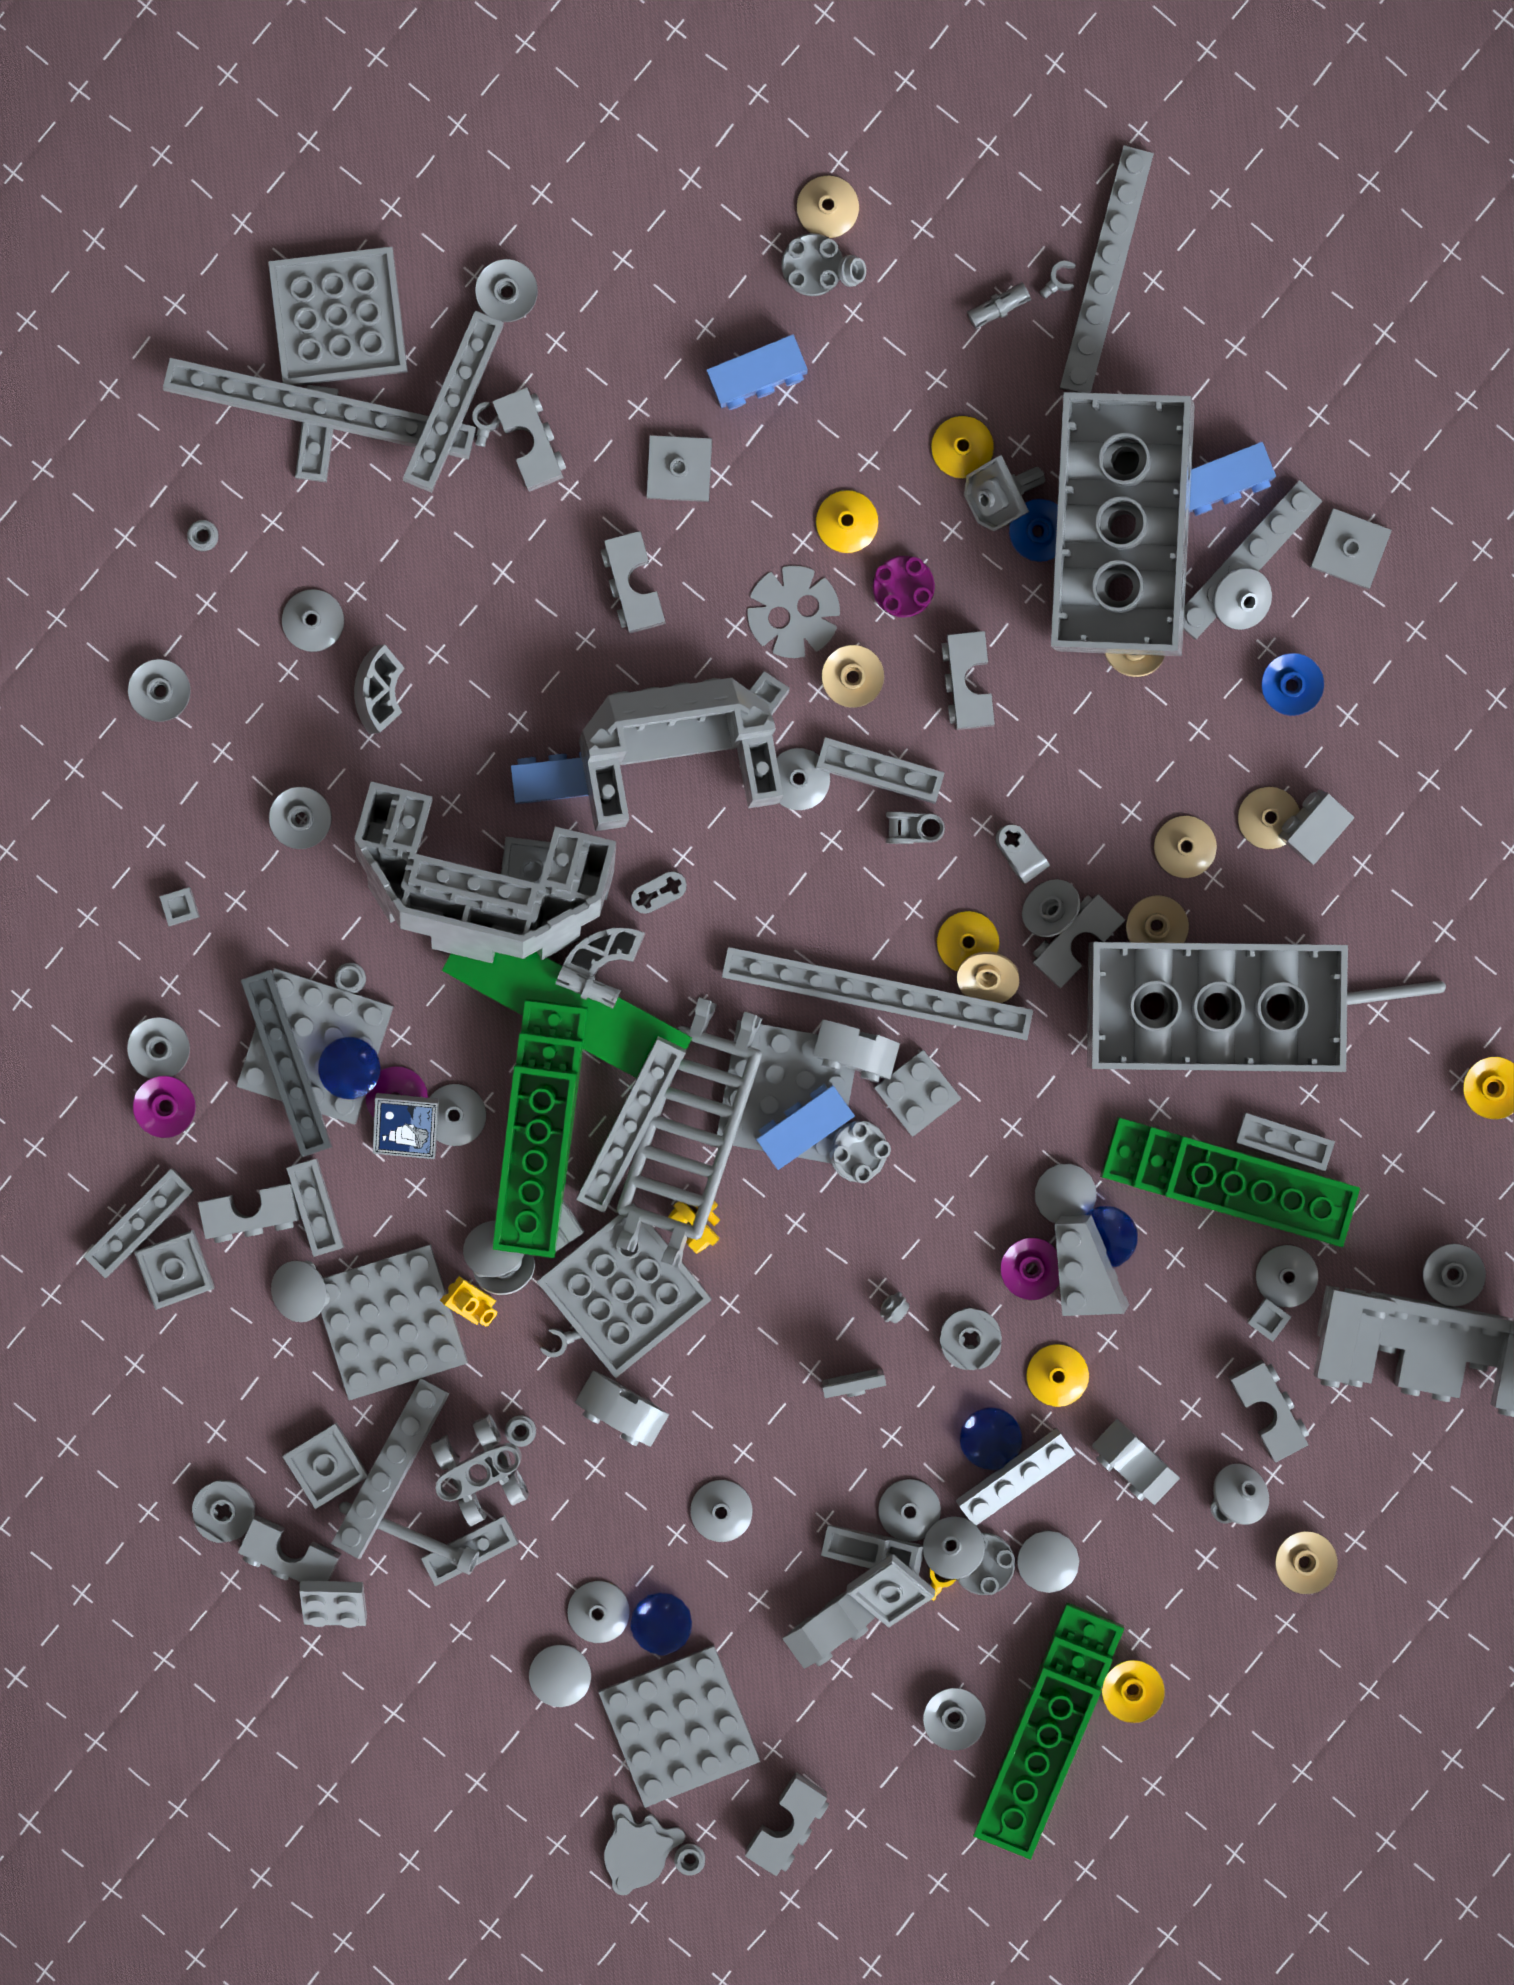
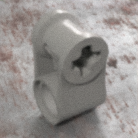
M886 812V817L889 818V837L886 838V844L937 842L944 835V822L935 814ZM930 819L937 821L940 825V831L934 837H927L922 832V825ZM899 821H901V835H898Z
M1005 825L997 831L996 844L1023 884H1026L1050 866L1042 852L1020 826ZM1007 831L1009 833H1017L1018 837L1015 839L1016 846L1012 844L1005 845L1004 841L1007 839L1005 833Z

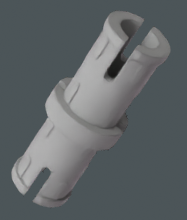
M1021 282L1000 295H992L989 301L967 311L968 317L977 330L998 317L1004 318L1008 316L1007 313L1031 301L1030 294Z
M565 966L562 967L555 983L580 994L581 998L585 1000L590 998L612 1009L621 991L595 980L596 977L592 975L587 977Z

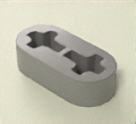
M668 872L638 887L631 895L633 908L640 913L648 914L679 899L686 892V880L677 872ZM672 877L673 880H680L682 883L678 887L679 893L675 895L672 891L661 894L659 890L668 884L666 879ZM641 891H644L647 895L655 891L657 892L658 897L650 901V908L646 909L644 905H637L636 901L640 899L639 893Z

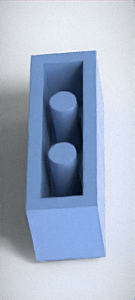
M794 334L707 369V375L720 407L728 406L729 410L746 404L745 399L755 394L758 398H762L774 393V387L786 383L787 387L803 381V375L808 373Z
M1263 442L1191 469L1189 513L1194 511L1195 516L1213 510L1211 504L1223 500L1224 505L1241 499V492L1252 488L1253 493H1257L1271 487L1269 481H1272L1276 474Z
M579 752L580 758L567 759V754H555L548 756L549 761L537 763L536 757L517 759L518 765L511 766L515 803L523 804L588 796L581 752Z
M825 1084L821 1085L809 1094L812 1100L803 1106L800 1102H797L784 1111L785 1119L778 1124L771 1120L758 1130L761 1136L756 1140L777 1170L855 1117L834 1085L829 1088Z

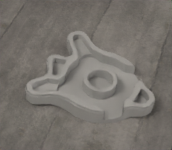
M620 1802L615 1804L612 1809L615 1828L613 1834L608 1839L604 1852L606 1869L612 1878L614 1892L619 1895H627L633 1889L646 1886L659 1877L665 1866L667 1855L673 1848L683 1843L685 1833L679 1827L663 1828L652 1814L646 1815L641 1823H637L634 1821L629 1806Z

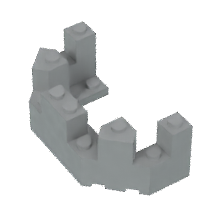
M370 783L354 838L356 857L367 874L369 890L389 922L396 921L400 929L431 936L432 949L488 963H493L495 952L522 959L537 952L541 960H544L580 939L581 926L600 916L603 902L607 900L614 874L616 841L555 826L541 880L537 884L417 854L431 808L432 796L380 783Z
M1326 1285L1317 1330L1320 1342L1313 1374L1316 1378L1321 1379L1320 1384L1339 1388L1340 1383L1354 1387H1362L1363 1382L1371 1384L1378 1350L1396 1354V1349L1398 1348L1400 1353L1394 1384L1402 1387L1401 1393L1419 1396L1420 1391L1432 1393V1399L1450 1402L1451 1397L1460 1398L1466 1362H1470L1469 1368L1488 1371V1366L1497 1367L1490 1405L1499 1408L1498 1414L1514 1417V1320L1512 1318L1372 1291L1370 1294L1363 1290L1345 1288L1343 1292L1339 1291V1287Z

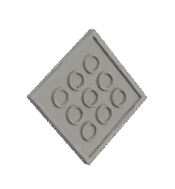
M393 247L268 261L282 381L284 384L297 386L408 372Z
M274 968L273 975L321 1114L356 1125L394 1006ZM256 1026L236 1087L282 1101Z
M737 1020L734 1042L737 1041L741 1029V1020ZM760 1024L751 1047L760 1050L762 1058L732 1146L764 1151L756 1140L761 1136L758 1130L771 1120L778 1124L785 1119L784 1111L797 1102H800L802 1106L812 1100L809 1094L823 1084L827 1088L834 1085L849 1106L855 1070L841 1066L840 1070L822 1066L823 1061L813 1056L819 1034ZM731 1054L728 1073L742 1077L748 1059ZM726 1085L723 1104L733 1105L737 1088ZM720 1116L717 1135H723L728 1118ZM845 1124L803 1152L798 1158L832 1164L830 1158L831 1142L837 1131Z
M620 1214L537 1281L615 1378L712 1300L682 1261L680 1267L661 1262L668 1244L652 1225L642 1222L634 1252L616 1247L618 1238L627 1220V1217Z
M431 1244L323 1278L330 1300L324 1306L321 1314L349 1401L468 1363L452 1309L440 1301L446 1295V1290Z
M714 1645L599 1690L600 1698L645 1808L760 1762L759 1755Z

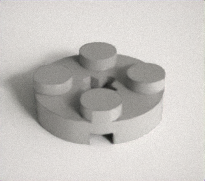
M972 1307L957 1310L942 1325L939 1338L942 1352L946 1359L959 1369L975 1370L985 1368L997 1358L1001 1350L1002 1336L1000 1327L996 1320L984 1310ZM976 1331L978 1333L976 1337L979 1342L978 1345L970 1344L968 1347L964 1346L965 1338L963 1334L965 1332L971 1334Z
M216 1480L203 1487L193 1501L192 1513L198 1532L210 1541L224 1543L236 1540L248 1531L255 1517V1501L249 1491L241 1484L232 1480ZM226 1503L230 1506L229 1511L232 1515L230 1518L225 1516L220 1519L217 1517L219 1511L215 1509L216 1505L223 1506Z

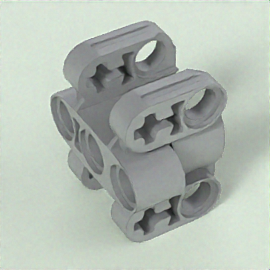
M490 1414L473 1423V1428L484 1451L460 1462L461 1457L456 1456L449 1442L448 1435L433 1441L431 1444L432 1452L442 1470L448 1468L436 1482V1493L444 1501L451 1502L459 1499L460 1509L469 1526L485 1520L487 1516L481 1508L475 1492L499 1481L512 1506L526 1500L529 1496L527 1487L520 1473L516 1470L521 1462V1451L512 1443H499L501 1435ZM506 1450L511 1451L515 1455V1463L513 1465ZM475 1464L483 1465L487 1470V1477L481 1480L475 1479L471 1475V1467ZM452 1478L458 1491L456 1493L446 1492L443 1489V1480Z

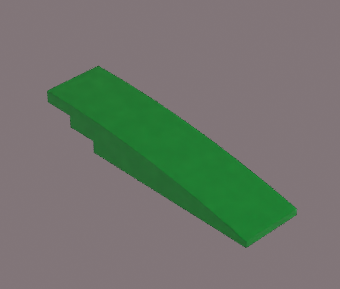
M495 952L493 963L451 953L441 970L522 1016L526 999L588 1007L583 1049L636 1079L658 1036L684 1049L688 1048L693 1039L618 997L612 1009L590 998L585 1000L581 998L580 994L556 985L555 983L563 965L548 957L541 960L537 952L524 959Z
M526 999L524 1002L522 1028L519 1033L517 1058L513 1071L493 1250L555 1258L588 1007Z
M1117 1117L1100 1175L1102 1178L1339 1247L1344 1246L1360 1187L1120 1117Z
M1066 1602L996 1774L973 1837L1031 1860L1102 1692L1101 1687L1112 1664L1114 1652L1124 1631V1625Z

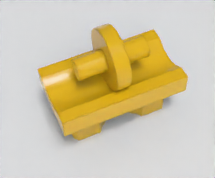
M677 1201L674 1204L675 1208L671 1211L668 1218L683 1223L689 1222L693 1225L696 1213L686 1203ZM715 1201L708 1217V1221L713 1226L720 1221L713 1213V1210L718 1206ZM706 1224L700 1239L688 1238L686 1243L697 1254L709 1244L713 1246L719 1240V1236Z
M460 1276L456 1279L455 1283L449 1285L448 1294L440 1299L445 1306L476 1325L481 1323L485 1327L488 1326L498 1313L492 1307L496 1302L492 1296Z

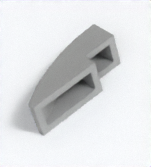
M828 1525L821 1556L871 1569L893 1554L919 1576L924 1546L878 1534Z

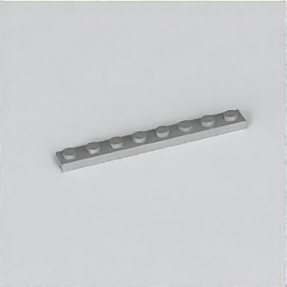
M1123 146L1059 389L1074 393H1091L1154 153Z

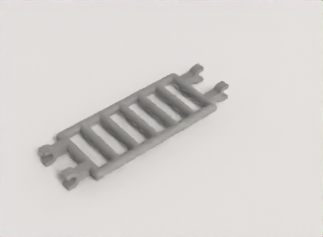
M700 997L696 1005L695 1017L691 1028L679 1026L677 1029L692 1037V1042L748 1060L742 1077L684 1058L678 1070L737 1088L733 1105L729 1106L670 1087V1083L634 1154L617 1205L618 1214L627 1217V1220L618 1238L616 1247L634 1252L643 1222L673 1232L661 1262L680 1267L687 1237L697 1240L703 1235L762 1058L761 1051L751 1047L762 1018L744 1011L741 1029L736 1042L708 1034L706 1030L717 1004ZM666 1099L728 1118L723 1135L720 1136L661 1117ZM656 1128L718 1148L713 1165L711 1166L652 1147L651 1143ZM646 1158L707 1177L708 1180L703 1195L641 1176ZM636 1188L698 1207L693 1225L632 1206L631 1202Z

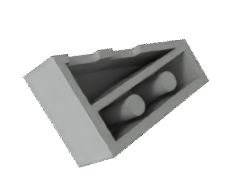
M1092 1215L1060 1216L1055 1223L1062 1316L1124 1314L1130 1304L1119 1285L1118 1276L1108 1259L1107 1250Z

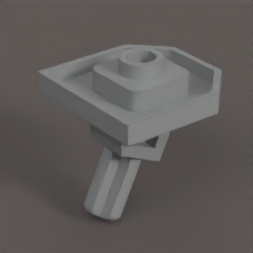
M1002 455L969 473L966 476L964 496L977 523L992 531H996L1028 513L1029 510L1021 495L1044 484V473L1039 467H1034L1017 476L1015 474L1011 475Z

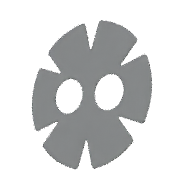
M786 566L782 568L784 586L781 585L772 572L768 573L757 583L750 597L766 605V607L748 608V622L753 635L762 646H765L778 635L773 654L787 658L805 657L804 638L816 652L831 640L837 626L821 617L839 616L840 606L837 594L826 578L821 579L810 589L809 587L815 573L814 570L802 566ZM805 595H811L819 602V610L812 617L802 616L797 609L799 599ZM775 607H783L790 614L789 624L782 629L774 628L768 620L770 611Z

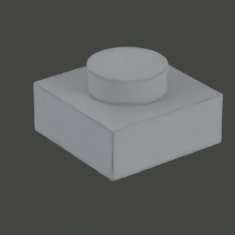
M765 671L750 689L752 693L768 703L772 715L790 690L788 686Z
M191 887L160 896L168 926L200 917Z
M1264 1298L1247 1323L1273 1342L1291 1319V1316L1267 1298Z

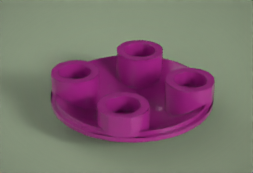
M896 556L884 562L876 570L873 579L875 600L886 613L901 618L915 616L928 607L934 596L935 582L933 575L927 565L917 557Z

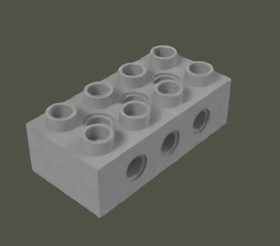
M1064 392L1051 647L1056 651L1182 656L1195 410L1191 396ZM1124 452H1133L1139 456V464L1136 470L1127 475L1119 474L1115 471L1117 457ZM1127 514L1135 517L1136 527L1130 536L1119 538L1112 534V523L1118 516ZM1119 577L1129 578L1133 583V590L1129 598L1119 602L1112 600L1108 594L1111 582Z
M1088 942L1087 1067L1091 1069L1346 1072L1348 945ZM1151 992L1158 993L1164 1001L1163 1013L1156 1019L1145 1017L1140 1008L1143 997ZM1213 993L1221 994L1227 1003L1225 1014L1217 1020L1207 1017L1203 1008L1204 1001ZM1276 994H1282L1289 1002L1288 1014L1279 1021L1272 1019L1267 1013L1266 1008L1269 999Z

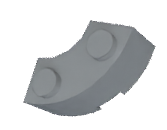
M385 644L374 646L367 653L360 664L355 679L354 699L357 713L369 734L380 733L402 713L396 702L395 687L399 675L405 668Z
M611 928L592 934L575 946L566 958L563 966L589 977V975L595 976L599 968L610 961L622 959L634 962L645 932L629 928Z
M822 1020L813 1056L822 1060V1066L840 1070V1067L844 1066L860 1072V1078L879 1082L880 1077L891 1079L900 1044L880 1035L860 1032V1029Z
M594 1370L575 1401L578 1406L585 1410L582 1414L584 1417L599 1424L600 1420L622 1432L621 1438L634 1446L641 1442L651 1447L669 1416L667 1412L650 1400L641 1397L614 1379Z
M1118 1419L1091 1445L1100 1454L1096 1458L1098 1462L1109 1472L1115 1468L1131 1483L1128 1489L1140 1501L1146 1497L1151 1503L1156 1505L1180 1479L1173 1470Z
M844 1592L828 1602L820 1612L802 1621L782 1639L804 1669L814 1663L819 1667L833 1657L831 1651L849 1638L855 1641L868 1632L869 1629L866 1626L875 1616L847 1592Z

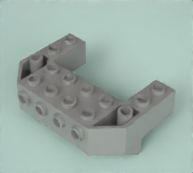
M712 678L698 683L690 684L686 682L675 684L671 687H650L642 691H623L608 695L583 729L579 738L594 830L601 831L626 827L629 821L620 765L737 748L747 807L754 808L778 804L783 797V790L772 736L776 728L768 703L733 678Z

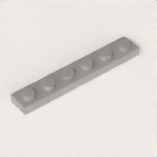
M478 311L474 312L403 476L404 482L431 493L433 492L503 329L504 322L495 320Z
M1299 480L1185 605L1183 630L1196 640L1217 617L1213 606V597L1221 579L1229 572L1238 568H1251L1259 571L1322 503V500Z
M659 1036L657 1037L576 1200L605 1213L686 1053V1049Z
M420 1378L334 1537L332 1545L357 1559H361L450 1393Z

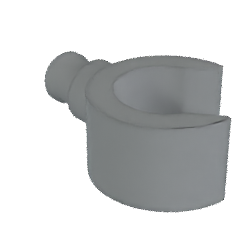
M1070 261L1058 262L1051 271L1050 281L1039 291L1042 297L1047 299L1049 295L1054 294L1057 290H1071L1074 285L1060 283L1056 278V272L1061 268H1075L1076 265Z
M490 402L478 404L472 414L473 422L478 428L475 445L485 447L489 433L497 429L501 423L500 419L490 425H482L479 422V413L491 405Z
M551 1328L548 1331L561 1338L562 1347L558 1351H550L541 1346L540 1350L548 1357H558L564 1353L568 1344L582 1337L576 1330L563 1332L560 1329Z

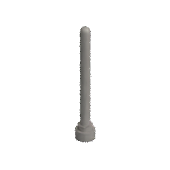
M1433 981L1347 993V1005L1442 993L1446 989V984L1443 981Z
M342 1502L339 1505L340 1512L347 1515L352 1504ZM382 1518L377 1528L453 1561V1565L457 1566V1570L468 1575L472 1573L479 1557V1552L469 1547L455 1549L386 1518Z

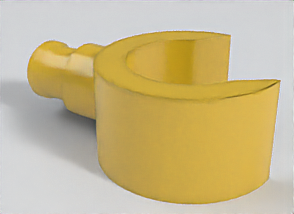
M930 1568L929 1573L932 1580L930 1586L935 1589V1597L931 1600L934 1601L942 1588L951 1586L956 1579L939 1580L935 1576V1572Z

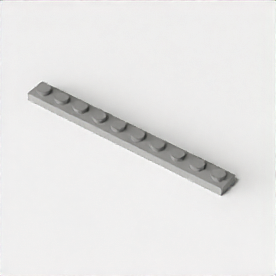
M174 358L169 359L163 384V391L415 448L429 418L426 415ZM461 424L448 455L469 460L476 427Z
M730 947L727 950L722 978L1023 1040L1028 1039L1033 1015L1032 1009Z

